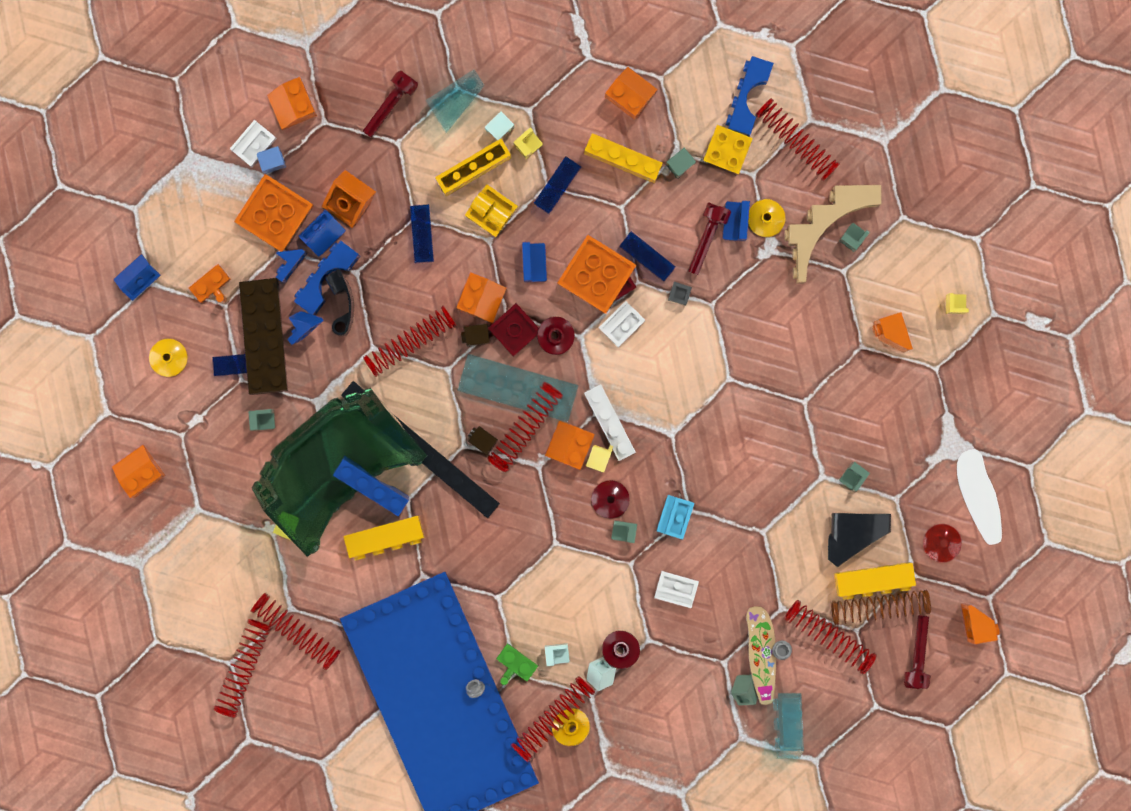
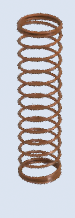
M920 590L918 595L915 591H913L910 598V595L907 592H905L904 597H902V595L898 593L895 600L894 595L890 594L889 600L885 595H883L881 598V602L879 597L875 596L874 603L870 597L867 598L866 603L864 599L861 597L859 599V606L856 599L853 598L851 605L848 600L844 601V608L841 601L838 600L837 603L836 601H832L831 609L833 622L835 625H839L838 604L840 603L844 616V623L847 624L846 601L849 605L852 623H854V601L858 609L859 621L862 622L860 611L861 599L864 603V607L866 610L867 621L869 622L868 599H870L874 612V619L876 621V597L881 608L882 619L884 620L883 597H885L889 610V618L891 619V596L893 597L896 606L897 618H899L898 595H900L904 609V616L906 617V594L908 595L911 604L912 616H914L913 593L916 595L918 601L919 614L921 615V592L923 593V604L926 614H930V595L928 590Z

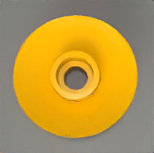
M770 199L759 200L749 209L748 225L756 235L772 237L778 234L784 227L785 212L776 201ZM765 214L770 215L769 221L764 220Z
M174 339L158 341L152 347L149 354V362L152 369L157 374L165 377H172L181 373L188 360L185 347ZM165 354L170 355V359L168 361L164 360Z
M567 709L564 710L569 720L560 713L557 715L564 723V726L554 719L553 723L559 731L552 727L553 735L564 746H576L582 743L589 734V719L584 712L578 709H572L575 715ZM572 727H576L574 732H570Z

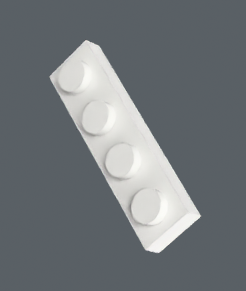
M600 384L585 392L584 394L607 440L613 446V451L618 461L636 453L602 385Z

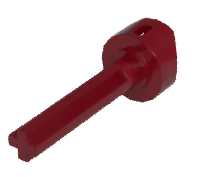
M401 70L396 72L390 80L394 83L395 88L363 129V132L371 138L401 99L403 93L412 96L418 87V82Z
M710 202L707 203L703 216L707 217L709 221L688 272L699 275L718 224H727L731 210Z
M918 615L913 671L904 673V685L906 688L928 689L930 686L931 675L923 672L929 624L928 616Z

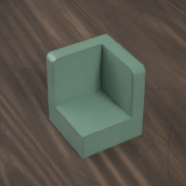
M684 147L666 162V166L679 179L696 161Z
M852 223L839 241L855 252L870 232L868 230L864 231L855 223Z
M273 409L248 411L251 431L275 429Z
M852 462L839 481L852 491L857 492L870 473L856 462Z
M614 520L611 538L613 540L635 543L637 524Z
M752 674L738 675L735 679L731 695L738 705H756L758 696Z

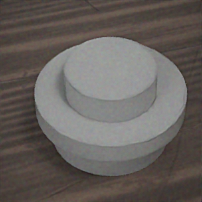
M781 640L773 645L772 652L777 659L785 660L790 657L792 648L788 642Z
M477 679L470 681L466 686L467 695L470 698L481 696L485 690L483 682Z

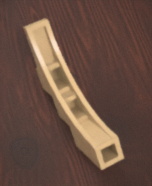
M881 185L834 186L833 191H830L829 195L830 202H833V205H812L810 210H807V221L810 224H790L788 229H785L784 237L785 241H788V246H796L792 251L793 260H796V267L793 268V279H796V284H804L806 282L807 266L811 252L823 232L832 223L848 213L863 208L879 207L881 205Z

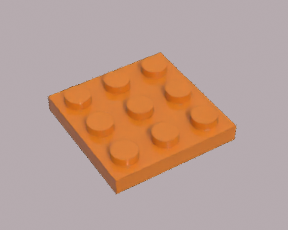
M264 174L234 222L280 252H283L314 205Z
M587 235L557 284L606 314L637 265L590 235Z

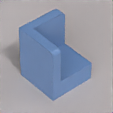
M278 146L257 153V158L264 174L286 167L281 149Z

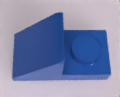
M303 249L276 252L277 255L287 261L286 265L282 264L276 272L278 274L276 278L284 284L307 255Z
M302 311L290 316L289 319L295 326V329L291 331L293 334L287 340L291 345L303 340L324 320L321 317Z

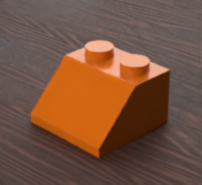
M627 67L606 91L605 98L635 120L658 89Z
M300 77L281 84L267 95L282 130L317 116Z
M344 170L334 180L321 207L353 228L370 205L376 191Z
M470 272L456 308L459 311L493 324L507 288Z
M902 312L874 321V326H872L875 337L878 336L880 341L903 353L913 349Z
M559 420L545 456L581 470L595 434Z
M144 445L112 466L119 484L129 498L137 497L166 476Z
M961 603L967 642L980 644L997 641V635H1000L998 624H995L994 620L974 606Z

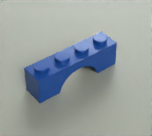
M754 56L751 57L750 61L746 60L743 69L746 72L745 78H740L737 87L740 93L738 97L734 96L731 105L734 111L732 115H728L725 124L729 126L728 129L750 137L756 117L747 106V94L754 87L767 84L773 62Z
M341 240L339 243L335 242L329 250L331 254L327 259L324 257L320 261L317 272L310 274L306 280L308 284L304 289L300 288L294 296L296 298L294 302L312 315H316L326 302L322 295V283L325 277L338 268L350 271L361 257Z
M346 456L343 457L333 473V476L398 517L409 501L407 494L394 486L387 485L366 472L361 465Z

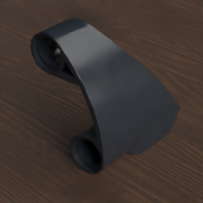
M338 268L336 272L330 274L325 279L334 295L347 292L349 312L332 323V331L336 335L343 337L349 334L353 323L354 297L348 281ZM340 322L346 325V329L343 332H337L336 326Z
M832 513L831 533L828 538V560L836 567H839L878 539L891 532V514Z

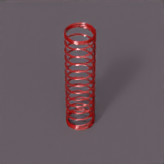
M770 98L757 111L755 116L757 118H760L767 113L762 123H766L772 117H774L769 123L768 128H772L779 122V124L773 131V134L779 132L782 128H784L779 135V139L783 138L790 132V134L784 141V144H787L793 138H795V140L790 145L789 149L794 148L802 141V143L795 151V154H798L806 148V150L801 155L800 160L804 159L812 151H814L810 155L805 164L808 165L818 157V159L811 167V170H814L822 162H824L817 171L816 175L821 174L830 166V168L821 178V180L824 181L840 165V163L834 160L829 165H827L823 170H821L823 166L826 164V162L830 159V154L815 166V164L826 151V149L822 150L812 160H810L814 153L820 147V144L815 146L810 152H808L804 156V154L807 152L810 146L814 143L815 139H812L802 149L799 150V148L806 141L810 134H807L794 146H792L798 139V137L802 134L804 128L801 129L789 140L788 138L798 127L799 123L794 125L789 131L782 135L783 132L790 125V123L793 121V118H791L788 122H786L781 128L777 130V128L786 118L788 113L784 114L779 120H777L773 125H771L783 108H780L777 112H775L770 118H768L765 121V119L777 105V103H774L768 110H766L774 101V99Z
M443 305L441 309L448 323L437 310H435V314L441 326L437 323L433 316L429 314V318L436 332L424 318L422 319V321L429 335L425 332L421 325L418 322H416V326L423 340L417 334V332L410 326V330L417 344L413 341V339L409 336V334L406 331H403L411 349L400 337V335L397 334V337L404 349V352L396 344V342L393 339H391V342L399 358L392 351V349L388 346L387 343H384V345L392 361L388 358L384 351L380 347H378V350L382 355L386 363V366L376 355V353L372 351V354L380 370L376 367V365L367 355H365V357L363 356L364 361L366 362V364L368 365L369 369L375 377L379 376L378 372L383 374L382 368L378 360L388 370L389 366L385 357L392 365H395V361L393 359L392 354L399 361H402L397 348L405 357H408V354L404 345L410 350V352L414 353V349L409 339L418 349H421L415 334L424 345H427V342L422 331L431 341H433V337L427 325L437 337H439L440 335L434 322L444 333H446V330L439 316L450 329H452V326H456L455 322L453 321V319L451 318L448 311Z
M543 382L540 388L547 392L556 401V403L547 400L538 392H536V394L542 399H544L552 409H549L541 405L535 399L531 398V400L538 404L547 413V415L538 412L532 406L527 404V406L533 411H535L543 421H540L532 417L526 411L522 410L524 414H526L532 420H534L538 427L529 424L523 418L518 416V418L524 423H526L533 430L534 433H531L523 429L520 425L513 422L515 426H517L527 434L529 439L520 436L513 429L509 428V430L515 435H517L525 443V445L516 442L510 436L504 434L505 437L514 442L521 451L511 448L507 443L500 440V442L503 445H505L514 452L516 457L507 454L500 447L496 446V449L505 454L511 460L512 463L504 461L494 452H491L493 456L489 455L487 457L488 461L499 470L503 472H507L509 470L507 464H513V460L511 458L517 459L518 455L516 452L522 453V448L520 446L526 447L527 444L525 440L531 441V437L529 434H536L533 428L540 429V425L538 422H545L542 416L549 417V413L547 412V410H554L551 404L558 405L556 398L562 399L563 395L550 384Z
M264 593L254 604L250 612L255 613L260 608L257 614V618L261 617L263 614L266 613V615L263 618V622L268 621L272 617L269 623V627H272L274 624L278 622L275 631H279L285 625L281 632V636H284L290 631L287 637V641L291 640L297 634L296 638L293 641V645L298 644L303 639L299 646V650H302L310 642L305 651V655L310 653L315 648L314 652L311 655V659H314L322 651L321 655L317 660V664L321 663L328 656L323 665V669L327 670L338 657L341 650L339 651L338 649L332 655L336 648L334 646L320 660L323 653L330 644V642H327L323 646V648L315 656H313L318 647L320 646L321 642L323 641L324 637H322L308 651L312 642L318 635V632L315 633L304 646H302V644L311 632L312 628H310L296 642L298 636L304 629L306 623H304L293 636L290 637V635L295 629L300 619H298L283 634L287 625L293 618L294 614H292L278 628L280 622L288 612L287 609L273 624H271L273 619L281 609L282 605H280L266 619L268 613L276 603V600H274L272 604L261 615H259L264 605L270 598L268 594Z
M796 600L794 602V604L790 607L787 614L785 615L784 620H790L789 623H791L793 619L796 617V615L804 607H806L801 619L795 626L796 628L798 627L800 622L806 617V615L812 611L808 622L802 629V632L806 629L808 624L816 616H818L817 621L813 626L812 630L809 632L808 636H810L813 630L818 626V624L824 620V623L819 633L814 638V641H816L821 632L828 625H830V628L825 638L820 643V645L824 643V641L832 631L837 629L832 641L829 643L826 649H829L833 641L841 633H843L839 644L833 651V654L837 651L842 642L849 637L848 643L845 649L839 655V658H841L846 649L853 642H855L854 648L852 652L849 654V656L846 658L845 663L850 659L855 650L862 646L859 655L854 660L851 667H853L859 659V657L865 651L868 650L864 661L859 666L857 671H860V673H862L863 675L871 668L874 661L876 660L877 654L872 653L869 655V649H865L864 651H862V644L856 647L857 640H853L852 642H850L851 636H846L844 638V631L838 633V627H835L831 630L832 623H828L825 625L826 619L823 618L819 621L820 615L816 614L815 616H813V609L809 610L806 613L807 605H804L800 608L801 601Z
M248 619L247 623L254 627L264 630L266 633L256 632L253 630H249L247 628L244 629L261 637L264 640H257L246 637L244 635H242V637L255 642L261 647H254L243 644L241 642H239V644L254 650L258 653V655L243 652L238 649L236 651L251 657L256 662L243 660L235 656L233 657L234 659L240 660L250 665L253 669L240 667L232 663L230 664L231 666L237 667L247 672L251 676L241 675L234 673L232 671H228V673L239 676L240 678L246 680L248 683H242L234 681L229 678H225V680L234 682L243 687L245 690L234 689L229 686L222 685L227 689H231L237 692L242 697H235L223 692H219L224 696L234 699L239 704H232L220 699H216L221 703L233 707L237 711H232L221 706H214L213 708L214 711L232 718L237 717V713L239 712L235 706L241 705V702L237 699L244 698L243 694L240 692L247 691L246 687H244L243 685H248L249 681L244 677H252V674L247 670H255V667L250 663L258 662L257 659L253 656L261 655L260 652L256 649H263V646L258 642L266 641V639L261 635H268V631H270L271 627H269L268 625L253 619Z
M577 676L575 678L580 688L575 684L570 683L571 688L576 694H574L569 689H565V692L570 699H568L566 696L562 694H559L564 704H562L558 700H554L555 704L560 709V711L554 706L549 705L550 710L556 717H554L548 711L544 710V714L550 722H548L545 718L538 716L540 722L543 724L544 727H542L535 721H533V725L536 727L539 733L531 727H528L529 732L535 738V740L525 732L522 733L524 738L531 746H529L520 738H517V741L525 751H523L516 744H511L513 749L527 762L530 761L529 758L532 759V756L527 751V749L522 745L521 742H523L535 753H537V750L527 739V737H529L537 745L543 748V745L535 737L532 731L535 732L538 736H540L543 740L548 742V739L539 730L536 724L553 737L552 732L548 729V727L544 724V722L541 719H543L557 731H559V729L552 722V720L548 717L547 714H549L563 726L564 723L556 715L553 709H555L563 717L569 720V717L560 708L557 702L561 704L564 708H566L569 712H571L573 715H575L574 711L568 706V704L562 697L567 699L576 708L580 709V707L572 699L568 692L574 695L582 703L585 704V701L576 692L573 686L580 690L588 698L591 697L584 690V688L590 694H595V691L580 676Z

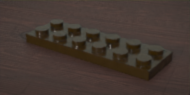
M270 278L239 282L249 395L288 391L278 279Z

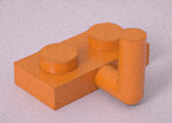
M217 264L192 284L189 289L200 303H203L214 294L216 300L224 304L227 298L220 291V288L230 281L231 278Z

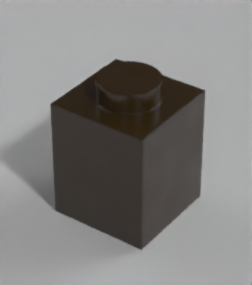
M487 324L464 327V332H461L462 343H466L467 347L490 344Z
M480 426L477 429L474 427L467 436L470 438L468 442L486 455L489 454L498 441L497 438Z

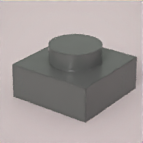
M673 282L668 301L686 306L692 287Z

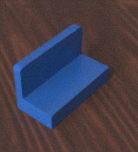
M727 201L725 203V208L731 210V214L727 224H724L723 227L724 240H747L750 201H742L741 203Z
M324 210L298 237L320 257L346 230L330 213Z
M522 242L524 282L547 281L545 243L530 244V242Z
M141 254L116 276L114 281L120 290L133 301L161 275Z

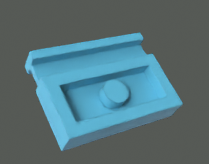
M667 495L656 531L683 540L694 503Z

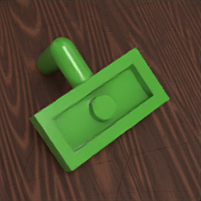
M508 643L496 658L508 667L500 680L502 685H506L514 673L528 681L539 666Z

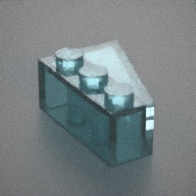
M474 69L425 100L445 133L449 131L485 85Z
M778 693L776 699H773V710L776 711L774 730H777V737H775L777 759H800L804 751L801 693Z

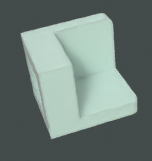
M502 112L498 113L485 126V130L496 140L501 139L507 132L510 133L515 128V125Z
M568 643L545 645L547 666L569 663Z
M601 657L589 663L586 679L597 691H600L613 684L616 668L610 666L604 657Z

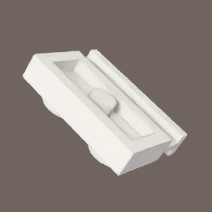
M254 120L230 150L249 166L253 167L258 161L257 153L267 150L277 138Z
M625 301L599 329L619 348L645 322V319Z
M661 571L654 598L692 608L699 581Z

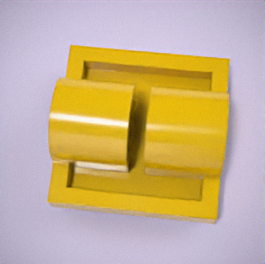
M717 125L703 161L739 174L753 138Z
M486 184L473 200L465 216L496 238L518 206Z

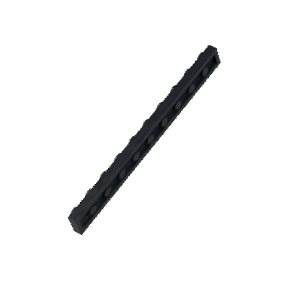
M352 381L341 394L350 404L485 517L488 518L500 503L356 382Z

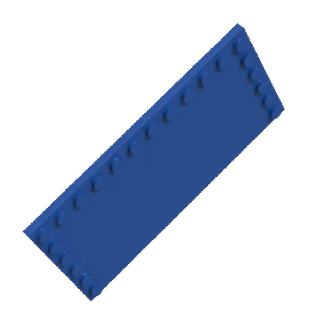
M446 571L340 618L424 811H478L539 784L530 761L524 760L511 746L514 743L525 751L517 741V738H519ZM474 679L483 682L485 690L482 695L470 698L466 692L467 684Z

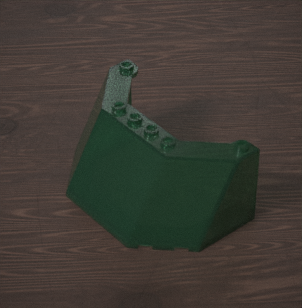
M368 388L362 394L358 392L347 394L342 400L338 397L331 399L275 446L270 453L272 456L270 462H265L259 473L262 477L259 482H254L252 490L268 517L308 557L320 548V538L333 513L337 512L342 504L351 500L355 493L358 492L333 476L335 469L344 456L361 465L366 472L376 477L385 470L408 464L410 466H418L427 455L371 388Z

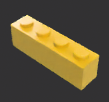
M593 133L584 151V154L652 183H655L663 164L660 161Z
M499 139L436 176L435 179L447 197L512 157L503 140Z
M419 515L343 536L349 558L354 557L355 561L366 558L365 554L373 552V556L385 553V548L391 547L393 551L403 548L402 544L410 542V545L422 543L421 539L425 538Z
M912 562L834 573L837 596L843 597V600L853 599L856 594H862V597L873 596V592L881 591V594L892 593V589L900 588V591H909L911 586H916Z

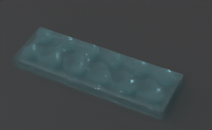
M468 354L457 391L536 413L527 406L529 404L538 412L547 415L538 404L531 400L533 398L541 405L552 409L544 399L536 394L538 392L547 400L556 403L547 392L540 388L543 382H546L563 395L562 399L556 398L558 405L551 404L554 409L553 411L547 410L549 417L568 422L578 385Z

